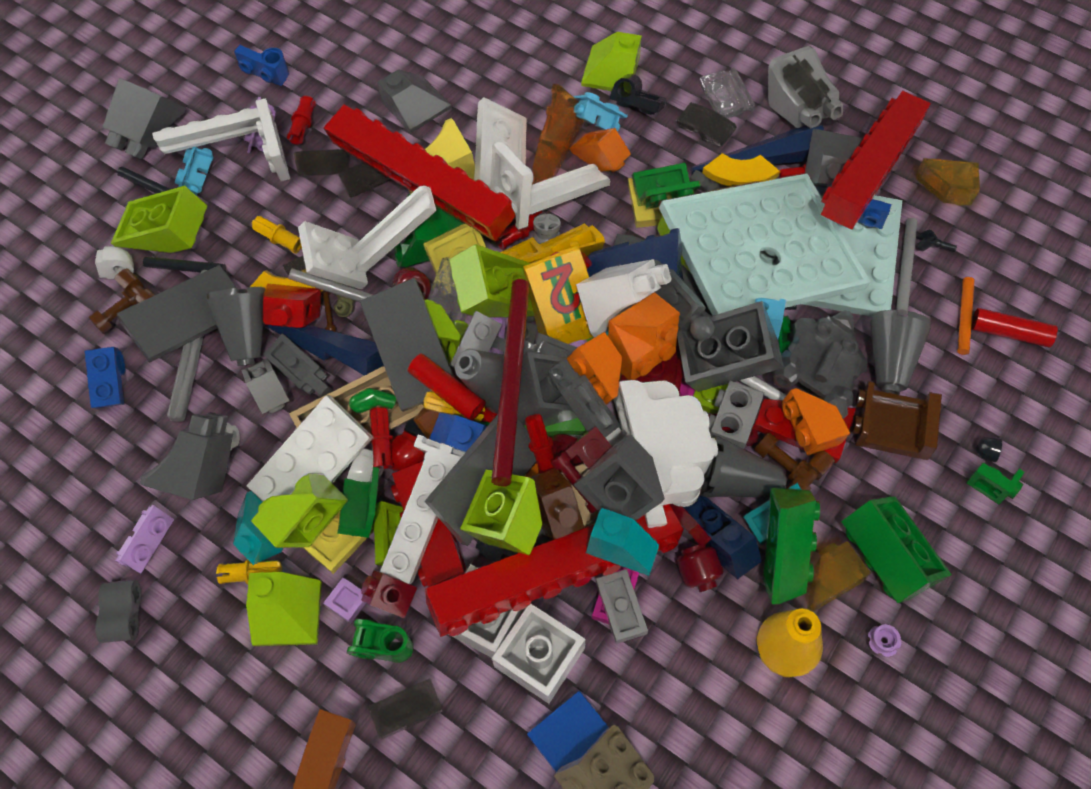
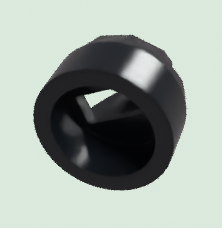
M995 437L982 438L976 447L977 454L984 460L997 462L1002 449V439Z

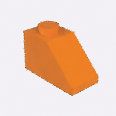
M616 128L586 133L569 148L574 155L587 164H595L600 172H615L624 166V160L631 155Z

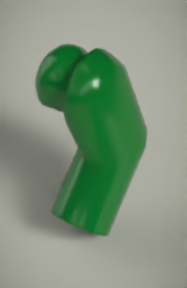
M366 388L350 398L349 407L356 413L366 412L375 406L392 409L396 402V396L373 388Z

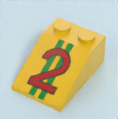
M575 246L523 266L526 281L530 284L529 295L538 334H544L567 344L593 337L590 333L576 284L589 278L580 248Z

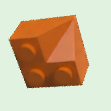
M655 292L609 320L608 337L622 356L620 373L628 380H635L640 376L647 375L653 367L662 361L669 360L676 352L680 312Z

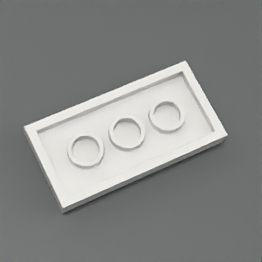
M485 97L478 102L474 180L479 179L490 188L492 144L502 141L526 164L527 118Z
M326 395L247 484V487L263 502L271 496L291 495L295 490L297 481L308 473L324 475L333 484L373 439V436L333 397Z

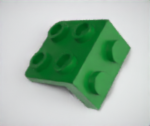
M686 163L634 172L632 174L638 206L646 205V209L659 207V202L663 200L693 195L701 187L700 181H689Z

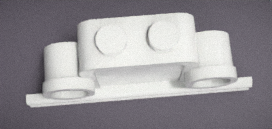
M637 380L619 381L618 396L614 399L623 436L626 437L628 434H631L653 457L665 498L661 504L645 514L647 527L667 525V519L663 505L674 504L687 507L694 504L699 497L700 489L704 482V474L707 472L713 458L718 454L717 442L715 438H711L708 429L709 416L706 411H703L701 403L697 398L689 395L679 396L678 389L670 382L654 381L641 383Z

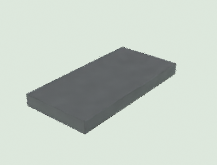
M218 265L117 313V318L150 363L217 329L218 327L207 302V294L213 291L236 288V286L222 267Z
M415 278L360 300L401 411L404 412L423 404L426 393L431 390L408 373V367L417 355L421 353L426 355L453 377L454 375L417 280Z
M498 415L424 501L462 545L468 546L474 539L473 536L460 530V527L485 470H492ZM518 418L512 474L525 476L536 462V459L528 447L531 442L528 431Z

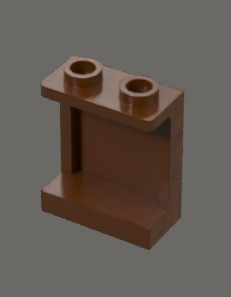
M868 381L864 390H859L856 397L855 407L860 408L859 416H855L852 426V434H856L855 445L929 460L937 449L942 394L929 392L925 400L874 390L875 382Z

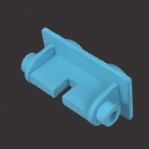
M586 92L585 95L573 96V99L579 101L573 110L576 116L590 124H594L598 116L595 126L602 130L616 128L618 131L620 128L619 118L628 117V115L619 111L620 108L617 105L599 101L600 97L596 94Z
M197 147L186 149L183 163L186 166L184 170L179 168L175 184H178L179 187L186 186L196 196L198 193H201L206 175L197 171L208 173L214 158L212 151L208 148L199 149Z

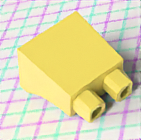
M452 118L445 120L442 130L425 150L432 156L438 155L442 157L452 168H461L467 173L469 178L474 180L475 163L472 151Z

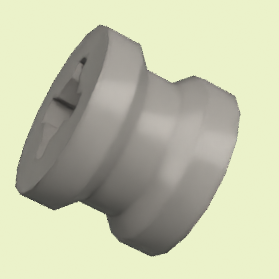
M553 214L538 215L533 221L535 230L533 238L538 244H541L559 236L560 219Z

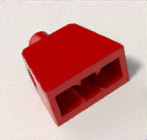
M267 284L263 295L264 324L304 328L320 317L321 289Z

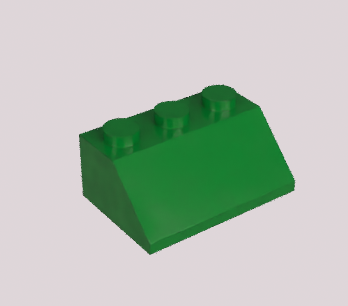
M771 488L763 581L771 604H781L807 594V584L813 581L814 566L813 563H810L811 552L816 551L817 535L816 532H813L814 521H818L820 517V503L816 501L810 490Z
M895 496L869 500L841 521L846 528L847 537L851 542L858 545L865 555L864 560L867 566L878 574L883 581L885 592L892 599H895L897 603L917 596L952 575Z

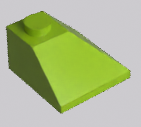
M615 32L594 44L591 48L581 86L611 91L617 80L630 73L636 74L640 60L642 36ZM624 82V90L630 93L632 89L631 84Z
M285 572L249 573L246 607L252 646L318 645L322 581Z

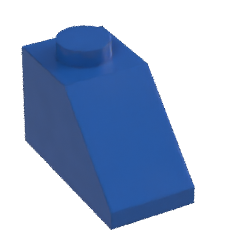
M439 413L429 439L466 453L487 427L457 415Z

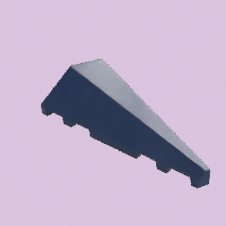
M820 124L813 128L805 125L725 155L738 160L753 159L761 155L771 164L804 162L808 158L813 129L824 130V127ZM714 159L692 166L690 169L691 175L695 170L702 173L703 167Z
M680 228L671 229L669 234L659 237L655 235L647 236L644 241L634 244L625 242L591 252L588 256L592 262V265L587 269L589 277L605 268L655 259L662 264H667L669 269H673L684 280L681 264L682 243Z
M263 323V325L280 335L283 333L293 343L323 361L332 356L364 376L384 366L375 342L310 325L304 328L266 325Z

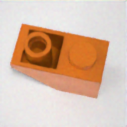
M603 332L579 346L567 358V361L581 377L586 375L599 397L608 405L618 396L622 356L607 334Z
M797 388L790 390L783 399L782 408L784 415L788 420H791L796 431L797 442L801 447H804L807 456L840 445L850 435L837 406Z

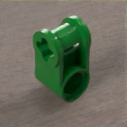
M356 619L354 621L356 630L352 646L347 648V654L363 659H378L395 663H402L411 657L414 645L411 638L401 627L380 624L365 619ZM396 638H402V646L396 651H390L389 646L391 642Z

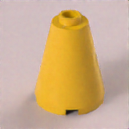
M801 608L771 615L763 622L756 637L759 656L762 662L772 672L783 677H796L808 674L817 666L822 656L821 622L818 616L808 609Z

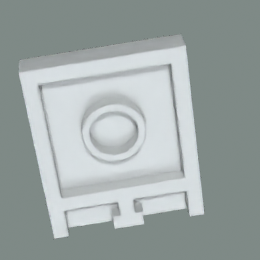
M266 98L256 100L257 108L254 109L247 108L238 113L217 115L212 119L192 121L187 125L175 128L167 127L152 133L153 139L162 153L168 154L259 132L264 143L262 145L263 152L271 172H277L280 182L290 179L277 126L273 120V115L268 107Z
M502 141L492 144L490 190L497 194L502 192L510 198L516 215V227L518 230L528 226L530 214L610 186V179L603 175L595 164H589L532 185L533 173L531 169L516 156L515 152L511 151Z
M427 186L418 187L360 241L304 221L298 227L306 272L351 287L363 289L368 284L366 272L436 211L431 188Z
M419 434L414 447L425 453V460L380 570V573L408 584H412L438 520L436 514L424 501L465 454V452L427 439Z

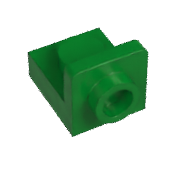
M982 463L966 484L1000 505L1007 496L1013 499L1021 490L1024 484L1019 480L1025 471L1019 468L1008 479L998 469Z

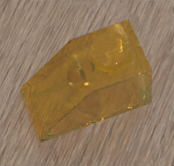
M923 158L916 173V180L943 203L971 206L980 190L979 163Z
M848 541L839 546L836 543H832L819 552L821 557L814 567L808 610L815 612L863 583L871 574Z

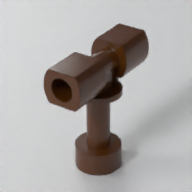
M128 268L121 270L114 277L118 285L124 290L120 292L123 298L102 314L96 310L88 317L103 334L113 328L110 322L117 317V313L155 296L148 288L143 289L144 286Z
M770 432L754 449L762 458H765L767 455L771 456L791 473L788 479L792 482L786 489L798 483L802 490H811L810 485L813 481H819L835 462L833 457L827 452L820 451L809 463L804 459L798 463L776 446L779 439Z

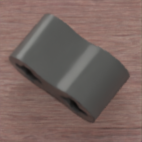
M137 580L101 584L99 588V614L95 627L96 637L100 643L130 641L137 638L139 632L138 610L141 603V587Z

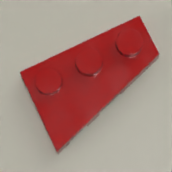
M763 399L752 429L764 434L770 432L777 439L805 450L797 442L796 431L791 420H788L784 415L782 408L783 400ZM847 407L848 415L843 420L848 430L850 429L856 408ZM846 439L840 445L823 450L833 457L834 463L840 460Z

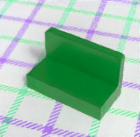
M373 467L369 482L345 478L342 494L348 501L340 510L337 534L369 538L376 509L378 467Z

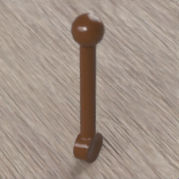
M323 291L321 295L324 298L327 319L325 329L336 332L329 301L331 293Z

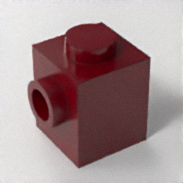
M374 570L372 575L368 576L363 583L361 589L363 597L361 601L405 618L417 587Z

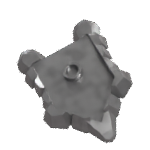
M845 310L833 317L829 316L818 319L817 322L812 318H799L794 323L793 341L788 350H785L781 355L784 368L771 372L774 384L779 387L788 388L799 382L824 398V401L837 406L842 418L848 415L847 407L852 405L853 402L852 390L855 384L852 381L867 371V359L862 351L858 349L851 312Z

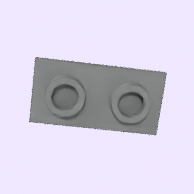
M475 311L450 365L455 367L458 356L465 350L473 349L489 352L502 324Z

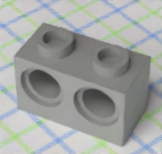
M729 381L726 391L720 389L714 405L719 407L717 416L710 415L708 428L710 435L719 436L745 449L765 392ZM731 402H739L744 407H735ZM722 427H730L734 430V433H727L722 430Z

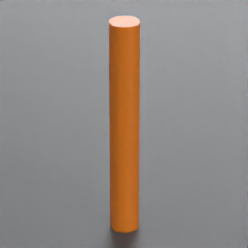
M965 277L962 282L957 352L961 355L970 353L975 279L972 277Z

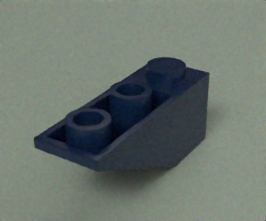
M699 496L694 504L683 507L711 537L706 547L711 546L716 549L722 567L737 580L762 562L756 537L709 498Z

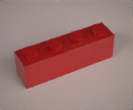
M424 461L392 473L395 484L391 485V490L396 502H401L403 510L406 508ZM404 511L399 513L400 518H402ZM439 518L422 558V568L418 569V575L424 587H431L465 574L467 571L456 537Z

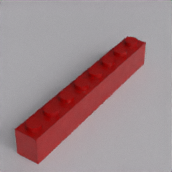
M903 90L897 99L891 98L886 109H883L878 120L872 125L869 133H866L860 146L856 147L851 159L847 160L841 173L837 174L832 186H829L821 200L825 204L821 212L822 216L851 230L854 228L921 125L931 105L930 102Z
M344 104L323 127L333 144L412 192L420 186L430 187L435 206L493 241L498 239L516 217L511 205L512 201L504 193L499 192L497 194L493 192L483 181L479 179L475 181L469 178L467 173L461 168H452L442 157L428 154L420 144H411L402 134L397 131L391 132L387 130L385 125L379 120H370L358 108L353 110Z
M670 504L663 505L667 519V525L648 528L645 515L636 520L659 544L658 551L662 553L668 552L678 545L684 530ZM594 525L533 547L530 555L518 553L425 589L426 604L440 637L448 634L456 636L465 632L470 625L480 621L482 624L492 622L503 612L511 609L513 611L522 610L529 606L531 601L541 597L550 599L558 595L566 587L571 585L574 587L583 586L592 577L602 573L604 576L613 574L621 566L586 553Z

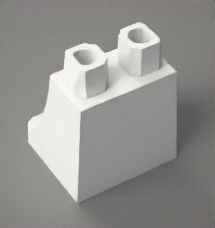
M654 259L609 267L576 284L589 330L595 338L609 329V320L659 290L661 285L671 282L668 265L655 266Z

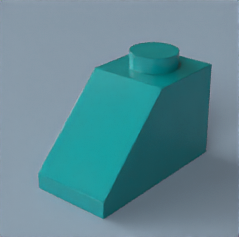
M252 491L246 493L238 512L233 545L254 565L281 553L283 548H276L251 522L258 513V507L262 501Z
M601 508L592 530L586 553L649 576L659 544L634 519Z

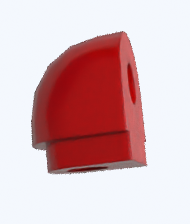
M405 431L395 437L390 443L393 467L389 469L399 471L424 461L425 453L414 447L417 437Z

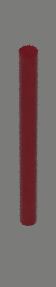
M516 279L512 282L491 478V482L494 485L501 487L509 486L512 481L530 287L529 282L524 279Z

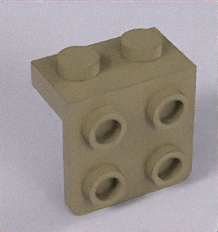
M616 725L607 728L582 758L560 767L554 774L562 789H649L654 782L653 773Z

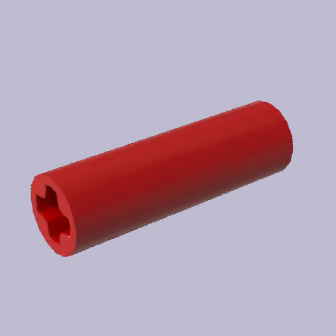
M977 308L973 315L971 330L1051 348L1056 340L1058 327L1053 324Z
M421 353L410 363L408 373L468 420H474L481 413L486 404L485 400L472 392L426 355Z

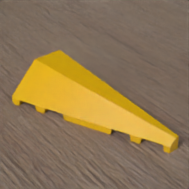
M584 223L544 243L538 244L532 237L500 253L531 264L549 257L555 252H562L578 246L581 252L589 255L591 252L601 250L605 239L593 225L588 227Z

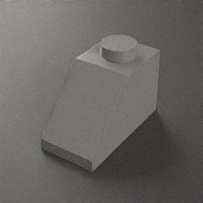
M267 358L241 370L245 383L262 414L277 412L285 406L284 403L289 401Z

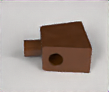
M553 468L529 477L535 481L542 529L546 536L558 539L584 528L573 488L559 470L556 471ZM555 485V489L545 490L547 487Z

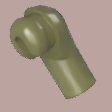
M336 295L338 300L336 305L334 304L335 313L340 317L349 316L353 312L355 300Z

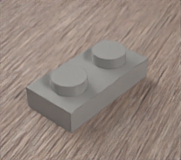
M627 569L596 578L595 583L615 643L618 644L647 635L648 629Z

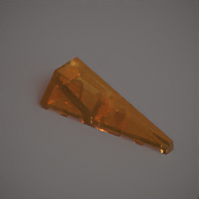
M559 84L552 85V103L546 109L547 119L543 130H541L532 167L534 175L532 185L557 175L570 150L569 148L573 145L584 124V120L578 118L573 111L575 105L579 102Z

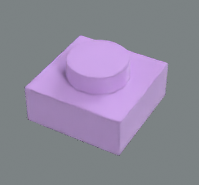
M342 578L323 604L351 624L366 603L361 601L363 597L361 589L345 578Z

